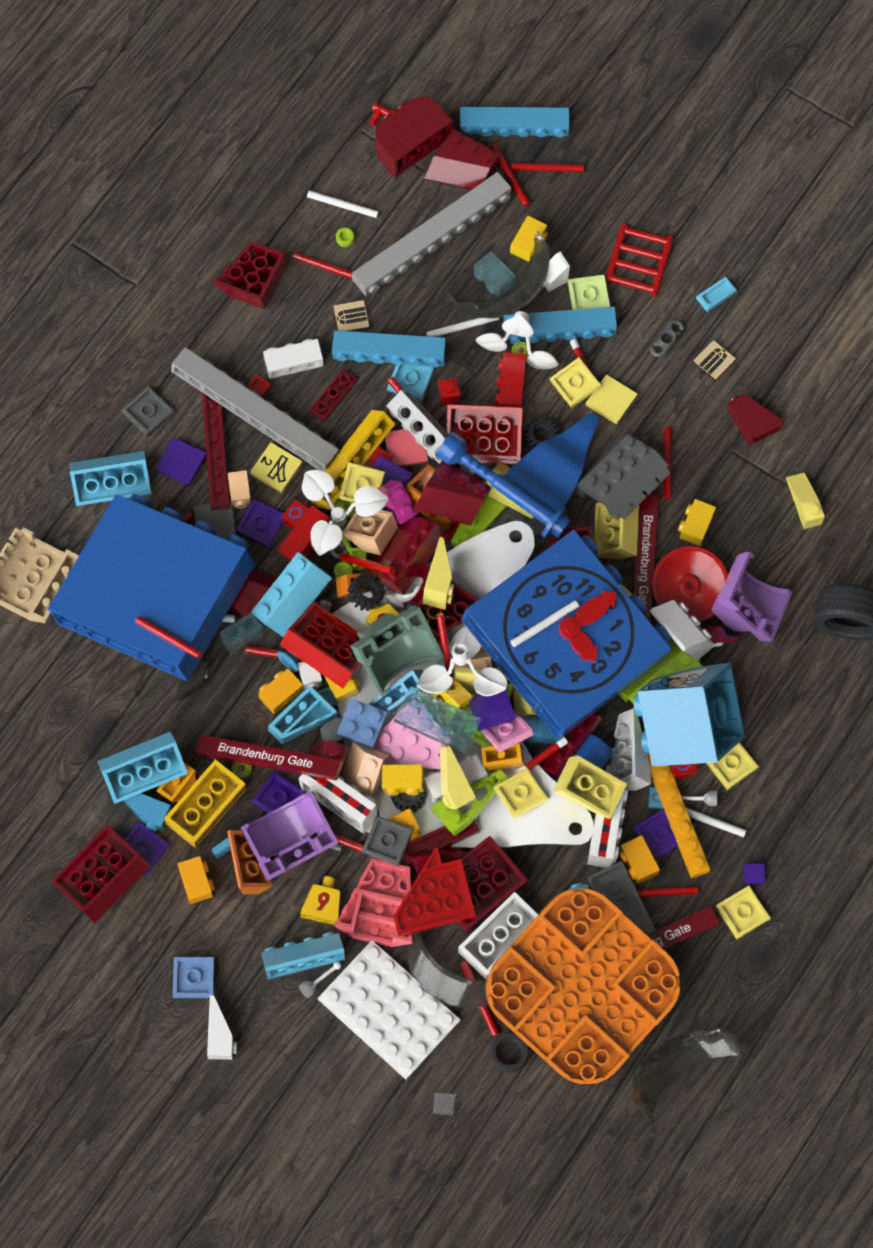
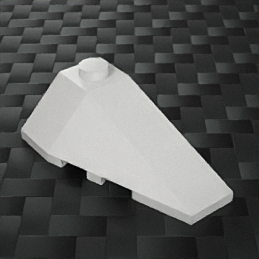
M632 708L619 714L614 733L616 738L615 746L611 748L615 753L612 755L610 765L606 767V772L626 783L625 790L636 791L651 784V774L648 756L643 751L641 744L642 731L635 709Z

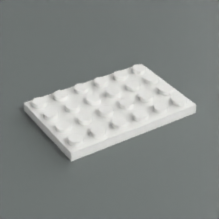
M371 941L318 997V1000L406 1080L460 1022V1019L374 941Z

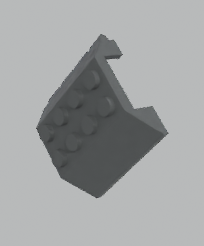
M627 434L619 437L580 476L573 492L582 498L586 495L591 496L606 506L610 516L617 520L620 517L625 520L634 511L629 504L637 508L646 498L642 491L649 495L659 485L655 478L662 482L671 472L668 470L666 461L656 450Z

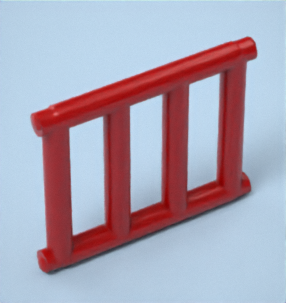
M622 223L605 276L606 284L613 282L650 292L652 296H657L674 237L667 236L666 238L636 230ZM625 235L664 244L663 252L658 253L623 243ZM622 250L660 260L658 269L618 259ZM618 266L655 276L653 285L615 276V268Z

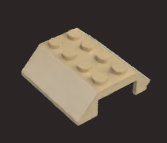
M24 527L21 530L15 528L8 539L13 544L7 542L0 552V557L3 558V561L0 560V605L30 621L46 623L51 614L48 611V607L79 555L67 549L64 553L35 538L34 533Z

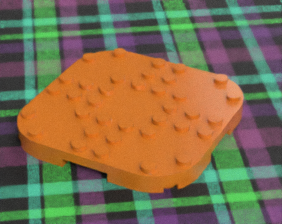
M576 888L556 895L497 959L486 979V997L493 1013L561 1076L578 1084H595L612 1076L655 1025L657 1026L673 1008L680 992V975L673 959L631 922L610 900L596 891Z

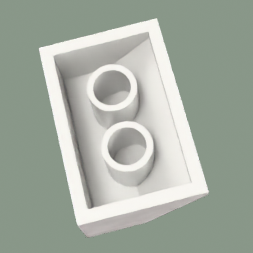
M672 600L650 610L652 615L682 651L699 660L715 645L710 640L712 638L711 634L706 629L702 630L700 628V621L694 615L692 617L689 615L688 612L690 610L683 602L679 604Z

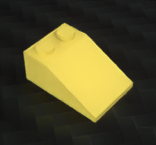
M440 537L424 587L423 604L445 610L447 603L451 604L454 585L451 584L452 575L444 538Z
M580 756L569 757L553 792L569 802L611 819L627 784Z

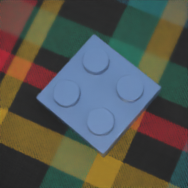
M351 698L338 728L337 735L373 749L388 712Z
M174 957L173 998H210V995L213 996L214 957Z

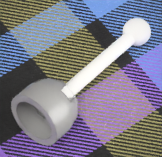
M708 791L704 796H681L682 800H703L708 806H717V791Z
M335 962L333 967L314 982L304 981L298 987L306 998L311 997L315 993V985L335 969H340L341 963Z

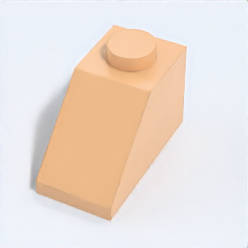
M247 470L228 473L232 508H246L251 504Z

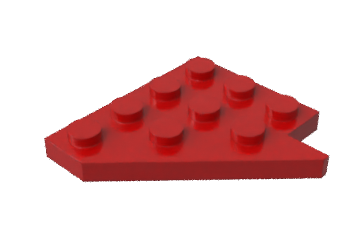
M438 848L433 850L393 916L398 937L476 918L461 859L442 864Z

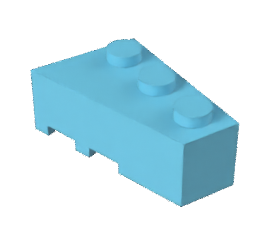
M309 685L268 726V731L281 744H284L336 718L337 711Z

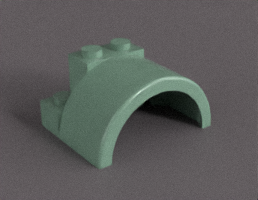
M412 606L398 616L390 613L385 614L358 631L357 634L360 640L351 645L358 662L364 665L378 695L381 697L388 694L385 691L387 683L402 671L423 662L439 661L444 657L421 609L416 606Z

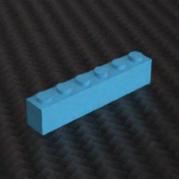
M460 107V132L468 137L474 135H483L485 137L492 135H501L503 137L510 135H519L520 137L568 136L569 108Z
M615 307L528 313L530 316L529 323L533 328L530 343H536L540 340L552 342L557 339L573 340L580 337L590 339L594 336L611 337L616 335ZM515 314L504 315L503 323L504 321L514 317ZM510 334L505 342L515 344L527 341L526 337Z
M334 331L332 355L333 359L338 361H372L378 364L387 362L395 365L411 364L413 366L424 364L431 367L444 366L446 339L441 337Z

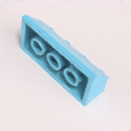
M144 451L69 463L76 506L111 501L116 494L125 498L131 497L132 494L140 496L151 494Z
M298 552L251 613L284 637L290 626L316 600L332 577L305 555Z
M171 732L97 761L114 804L188 774Z
M325 933L323 937L317 939L309 937L304 939V942L298 944L296 942H289L284 944V947L278 949L276 947L266 948L265 952L261 954L267 979L345 960L344 948L339 933Z

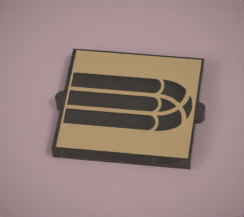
M364 300L333 305L334 322H336L338 331L353 332L370 329L369 312L366 310Z
M713 340L692 363L702 371V374H706L715 382L736 361V358L727 351L726 347L723 348Z

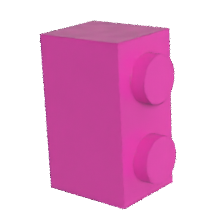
M390 480L378 488L380 492L388 497L389 501L385 509L393 513L396 523L403 524L417 515V513L413 512L414 506L401 481Z

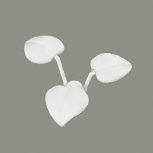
M516 312L514 317L504 321L502 328L507 332L505 337L501 338L498 334L488 333L477 337L475 340L487 350L500 352L507 348L505 341H507L510 334L526 337L527 350L530 355L526 357V362L530 366L537 369H551L559 365L556 358L545 351H535L533 353L531 351L530 336L533 335V328L529 323L530 316L526 312Z
M320 470L307 471L304 474L302 483L304 495L312 501H319L325 496L332 509V521L329 524L326 521L320 520L311 529V542L316 553L321 556L341 543L343 535L339 526L346 524L347 516L350 515L355 506L356 513L359 516L369 517L378 513L386 506L389 501L388 497L375 487L363 486L355 492V503H352L347 511L342 507L335 508L327 494L332 492L335 487L331 476Z
M466 626L462 627L450 642L449 648L453 658L450 660L449 670L446 671L440 665H432L423 671L417 682V686L425 692H445L453 684V680L449 675L452 673L454 664L463 666L468 663L474 675L478 677L474 681V688L480 695L492 696L507 688L506 678L497 669L486 667L480 674L476 671L469 657L478 654L481 650V645Z

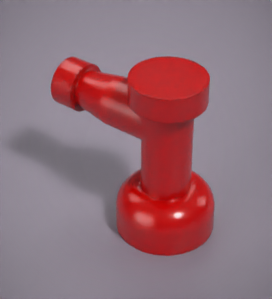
M376 101L372 107V111L375 113L369 124L375 127L382 114L386 116L397 109L389 110Z

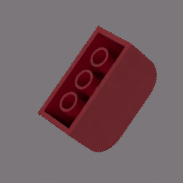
M417 97L408 103H403L399 106L398 110L387 114L376 127L375 150L377 158L392 176L396 178L438 149L451 132L453 121L434 100L428 97Z

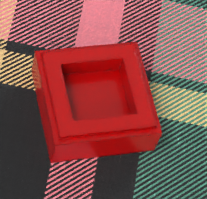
M255 374L246 388L257 392L263 398L270 389L271 383Z

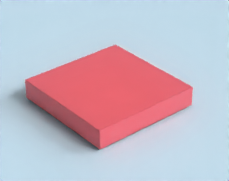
M405 429L390 431L385 437L387 452L394 456L391 461L399 467L428 463L426 449L415 442L411 432H407Z

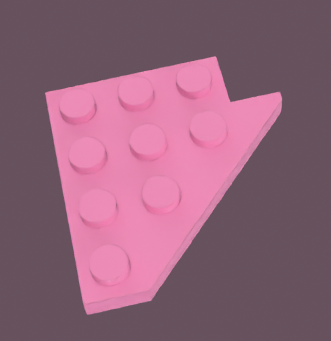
M413 699L380 731L373 749L390 755L387 765L422 764L424 769H441L440 747L450 746L454 741L417 699Z

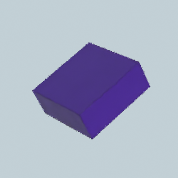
M744 864V885H764V864Z

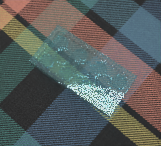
M410 687L394 718L395 723L446 746H450L466 754L482 720L413 687Z

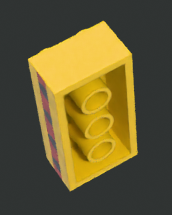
M215 759L164 818L165 823L196 848L246 791V784Z

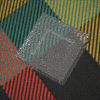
M435 1093L433 1114L453 1116L455 1094Z

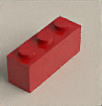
M504 352L503 359H499L498 370H502V376H498L497 387H500V393H496L495 404L521 406L526 354Z
M311 505L277 551L289 562L298 552L309 558L310 553L314 549L311 542L312 527L320 520L326 521L329 524L331 519Z

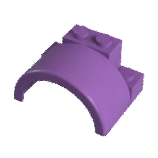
M751 552L741 553L735 558L721 593L717 595L711 611L732 631H750L760 641H773L792 592L789 589L770 586L751 576L745 568L749 559L753 558L754 555Z
M311 791L241 827L267 881L338 844ZM317 833V836L312 840L310 836Z

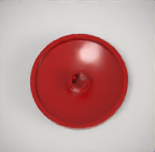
M694 546L681 547L668 553L657 565L652 579V591L658 606L672 600L679 604L683 602L690 610L688 612L691 617L694 615L701 622L714 615L711 609L717 595L721 593L728 575L723 563L710 551Z

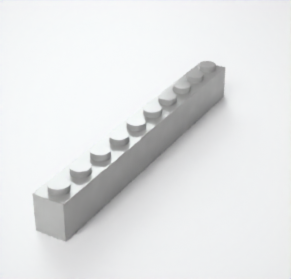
M498 172L352 272V281L365 296L370 293L374 294L384 283H390L397 274L404 273L410 265L420 262L426 254L433 253L439 245L449 242L456 233H462L469 224L478 222L482 215L492 212L498 204L505 203L511 196V187Z
M185 347L172 362L171 372L316 469L324 472L338 454L339 449L332 442L325 441L317 432L310 431L302 422L295 421L287 412L280 411L272 402L265 401L257 392L250 391L242 382L235 381L227 372L220 371L214 367L213 363L199 357L194 350H189Z

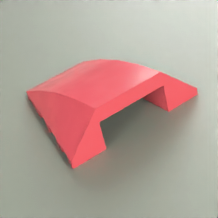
M371 859L334 926L353 939L367 942L374 941L376 944L389 947L412 944V934L398 937L393 918L411 888L410 867L399 865L398 867L385 861Z

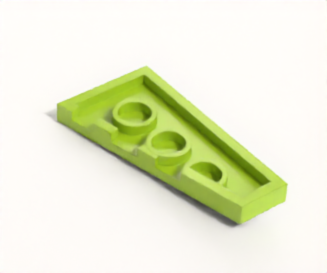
M488 496L471 526L460 523L451 540V545L456 547L485 532L488 527L493 525L495 519L506 510L507 506Z

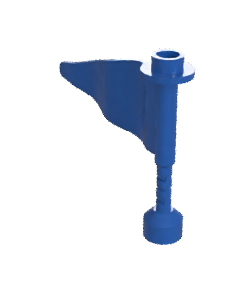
M590 413L562 434L541 442L511 467L504 476L496 474L468 454L466 440L454 431L442 443L436 456L448 465L463 463L491 483L494 489L545 524L546 527L541 534L543 538L546 539L550 533L559 538L571 522V519L564 515L567 510L565 505L571 497L582 473L586 453L599 418L595 414Z

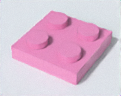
M514 710L515 720L481 730L482 734L499 752L534 735L532 728Z

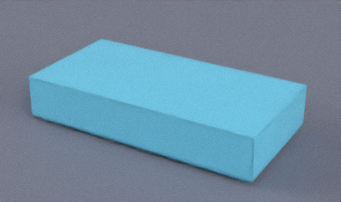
M724 277L697 295L696 299L708 312L734 295L737 289L727 277Z

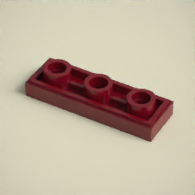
M342 369L311 406L309 412L322 422H325L358 382V379Z

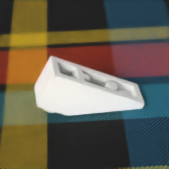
M210 995L208 1059L232 1060L233 1054L237 1052V1042H233L232 1034L215 997Z

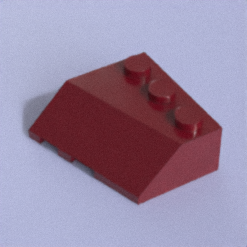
M452 129L434 155L424 180L439 181L440 184L447 185L448 183L457 185L459 188L472 190L491 177L499 165L500 154Z
M251 242L237 256V259L230 266H227L218 278L216 277L212 281V284L231 298L265 310L288 265L286 255L275 249Z
M441 461L426 484L413 512L430 513L429 516L437 517L438 515L448 518V521L471 526L485 504L492 487Z
M252 569L230 610L248 624L255 617L251 613L277 578Z
M453 581L451 582L454 585L451 604L447 603L445 610L423 604V597L415 605L421 609L435 638H440L437 614H444L448 633L463 623L461 619L465 610L479 600Z

